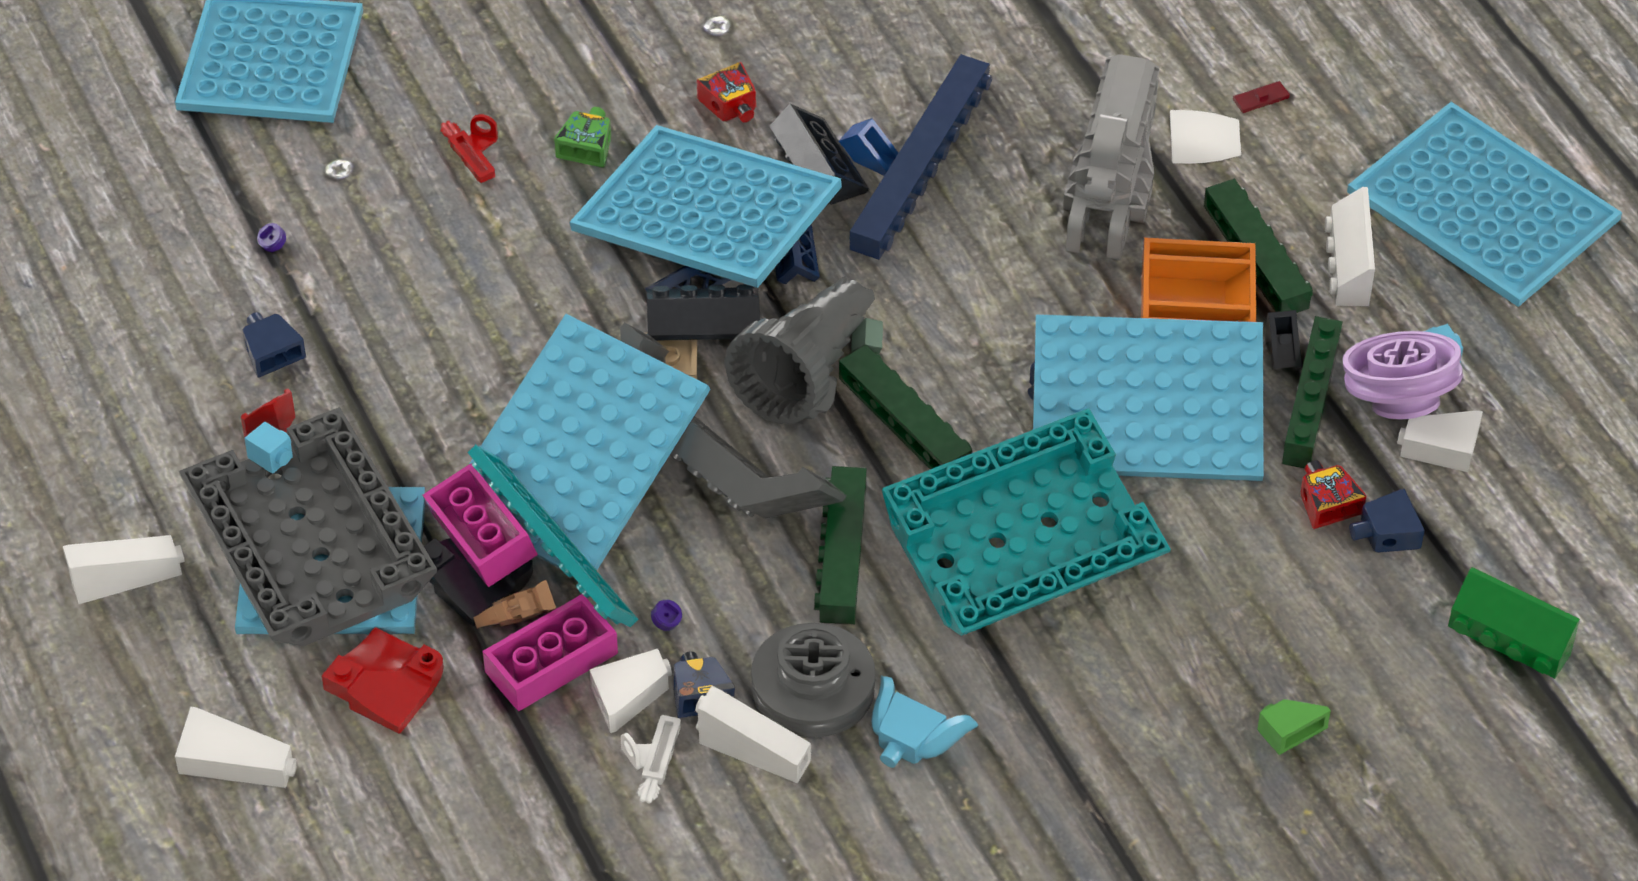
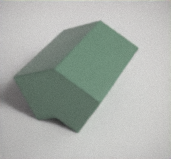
M865 318L852 333L851 351L854 352L867 345L874 353L880 354L882 349L883 321Z

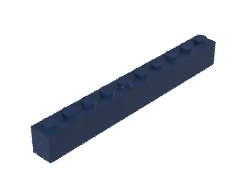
M960 54L851 228L849 250L880 260L885 250H890L896 232L900 233L902 231L906 216L913 213L917 198L923 196L926 191L928 180L935 177L938 164L941 160L944 161L946 159L949 146L952 142L955 143L959 137L960 128L962 125H967L973 107H978L983 91L989 89L992 82V75H989L990 63Z

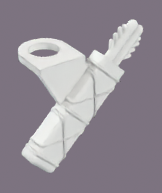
M666 715L660 716L652 744H635L628 733L621 735L622 751L636 770L643 768L642 781L644 783L639 785L640 788H638L639 791L637 792L641 802L646 801L649 804L652 802V799L655 800L658 797L657 794L660 791L658 785H662L665 780L666 771L681 729V720L679 718Z

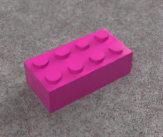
M472 463L422 495L434 518L488 587L538 555L527 532L481 474L472 466Z
M581 594L483 650L485 673L519 712L586 673L589 669H593L617 655V632L594 609L592 603Z

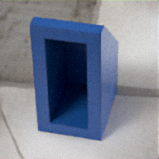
M873 118L852 125L839 140V143L854 162L885 176L899 153Z

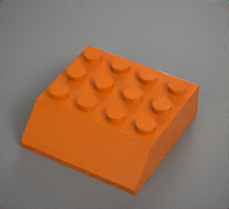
M1144 238L1141 318L1256 322L1255 243Z

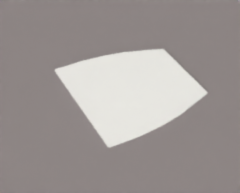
M1170 110L1172 163H1208L1241 156L1238 119L1203 111Z

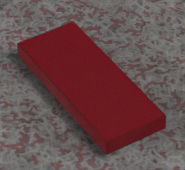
M1277 81L1233 96V101L1243 114L1289 99L1290 94L1281 81Z

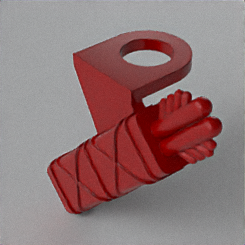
M484 114L473 116L470 122V135L464 130L460 131L461 128L457 126V123H451L449 120L446 123H441L440 131L445 137H448L450 147L461 158V161L472 172L479 183H483L494 178V166L483 155V151L498 140L495 120ZM485 121L491 128L487 130L482 129L476 122Z

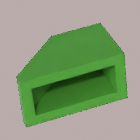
M1283 699L1276 704H1269L1262 709L1259 715L1257 730L1272 748L1281 755L1327 729L1331 710L1327 706Z

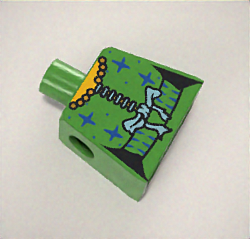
M592 107L589 113L579 111L572 113L555 136L556 158L602 168L605 167L611 141L610 119L605 117L606 113L602 108Z

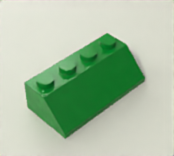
M1471 567L1452 606L1448 627L1454 629L1459 634L1466 635L1482 643L1488 648H1493L1507 655L1512 660L1519 661L1534 668L1537 672L1555 679L1572 653L1580 619Z

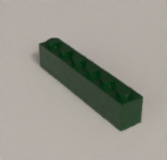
M1235 178L1206 187L1204 208L1227 242L1255 243L1256 285L1275 312L1296 310V313L1308 310L1311 296H1313L1311 284L1309 281L1304 280L1298 265L1292 262L1287 255L1285 246L1275 238L1271 226L1264 222L1258 207L1253 206L1245 188H1241Z
M1318 316L1314 318L1286 435L1282 464L1305 469V466L1313 459L1340 343L1343 321Z
M867 345L839 360V379L929 469L972 454V448L968 441L961 439L954 432L952 426L948 422H944L936 414L934 408L921 400L915 389L908 387L901 380L899 374L895 370H891L883 362L881 356L876 352L874 353Z
M832 466L831 477H826L825 479L847 496L843 502L823 506L822 517L827 518V523H821L820 540H825V546H819L818 563L823 564V569H817L816 587H821V593H815L814 610L819 611V623L855 625L867 468Z

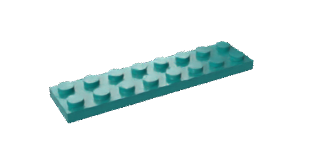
M475 444L467 453L474 460L472 466L482 476L487 475L491 480L489 486L499 496L504 495L507 498L506 506L516 516L521 515L526 522L523 525L533 536L536 537L538 535L543 540L541 547L551 557L556 556L561 562L558 565L559 568L568 577L571 578L573 576L578 581L577 589L586 598L591 597L596 602L594 609L604 619L609 617L616 625L622 623L631 628L639 620L501 458Z

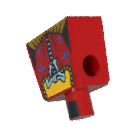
M741 62L697 79V99L721 121H728L738 117L741 122L746 123L754 117L755 113L753 110L756 108V91Z
M1318 460L1311 461L1305 466L1307 474L1302 478L1300 492L1313 529L1362 514V508L1366 503L1367 496L1342 466L1335 465L1324 469Z

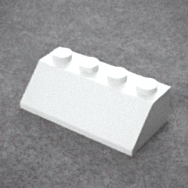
M1362 187L1333 204L1331 215L1325 218V233H1330V237H1327L1326 250L1327 253L1332 254V257L1328 259V273L1333 274V278H1330V294H1335V306H1369L1375 264L1368 187Z

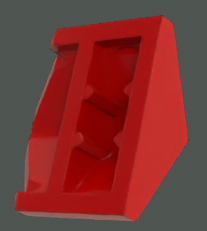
M285 389L284 394L265 403L250 414L244 413L241 415L244 438L264 422H267L279 431L287 432V428L290 427L296 417L292 392L289 389Z

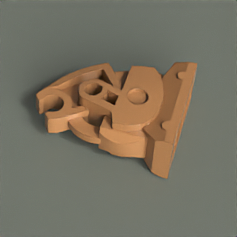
M544 580L535 587L493 603L492 607L473 618L477 628L498 623L501 627L526 621L544 613L548 614L555 610L556 606L548 583Z

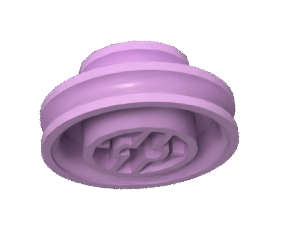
M1422 331L1393 332L1365 339L1348 349L1343 356V368L1346 372L1344 377L1345 387L1353 396L1372 402V410L1379 416L1389 419H1411L1427 415L1435 411L1440 405V395L1451 391L1461 382L1463 377L1462 365L1460 363L1461 348L1457 342L1449 337Z

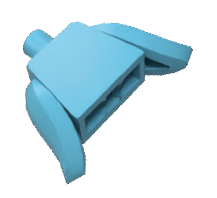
M880 677V690L874 705L871 723L874 733L878 736L879 746L884 749L880 760L886 766L894 768L901 758L915 764L922 758L936 757L947 751L966 733L978 726V723L968 715L955 716L946 720L945 715L898 692L895 693V685L891 677Z

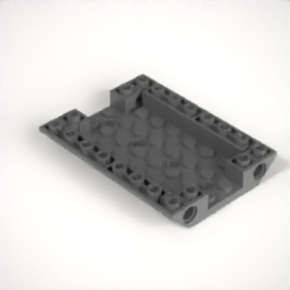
M340 407L287 428V433L291 439L293 458L273 473L282 475L279 479H269L268 477L272 473L250 459L240 462L234 450L179 471L184 484L273 641L302 647L413 601L437 573L436 566ZM295 514L305 515V517L300 520L291 519V517ZM321 554L329 556L324 561H318L314 559L316 556ZM342 596H351L353 598L346 603L338 601Z

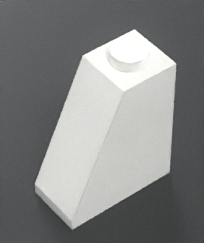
M1476 410L1427 415L1409 419L1407 427H1401L1397 444L1402 445L1400 457L1468 472L1483 412Z
M658 649L589 669L591 689L610 733L619 730L669 689L668 677L672 676V670L668 659H662Z

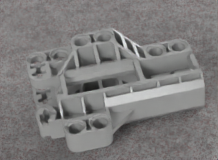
M1126 55L1106 58L1085 139L1074 157L1064 193L1063 210L1070 211L1066 240V251L1080 252V243L1084 241L1085 225L1086 222H1089L1090 208L1113 212L1107 244L1106 258L1121 260L1130 222L1143 224L1145 222L1154 179L1149 136L1155 116L1160 70L1159 66L1148 59Z

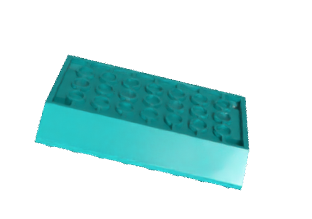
M1089 408L882 488L893 532L944 625L960 636L1171 551L1145 503L1134 504L1113 467L1116 453ZM1101 497L1106 500L1107 505L1104 507L1096 506L1092 499ZM1045 517L1052 518L1056 525L1054 527H1046L1042 524L1041 519ZM999 538L1005 545L996 548L990 544L989 540ZM941 558H946L952 562L953 566L942 568L938 565L937 561Z

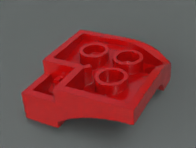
M375 627L352 651L344 656L338 655L322 674L323 688L325 691L349 702L350 710L401 734L438 685L444 671L443 657L437 650L424 644L421 648L415 647Z

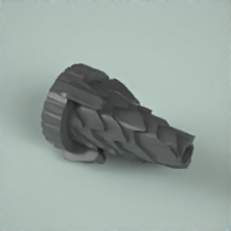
M845 276L840 278L833 286L820 292L808 304L804 305L801 303L796 309L790 311L779 320L773 318L768 320L765 318L754 321L730 343L726 350L724 362L729 384L734 389L737 397L756 415L778 424L799 423L804 418L814 419L818 413H826L834 401L837 378L829 376L834 370L832 365L843 355L842 349L851 341L848 337L864 320L863 316L875 300L873 290L863 287L854 280H847Z

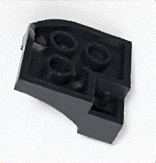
M435 538L424 546L437 568V573L429 581L434 585L435 594L473 627L476 625L473 617L492 607L493 603L519 592L529 582L533 573V561L531 559L488 587L451 538L438 541Z

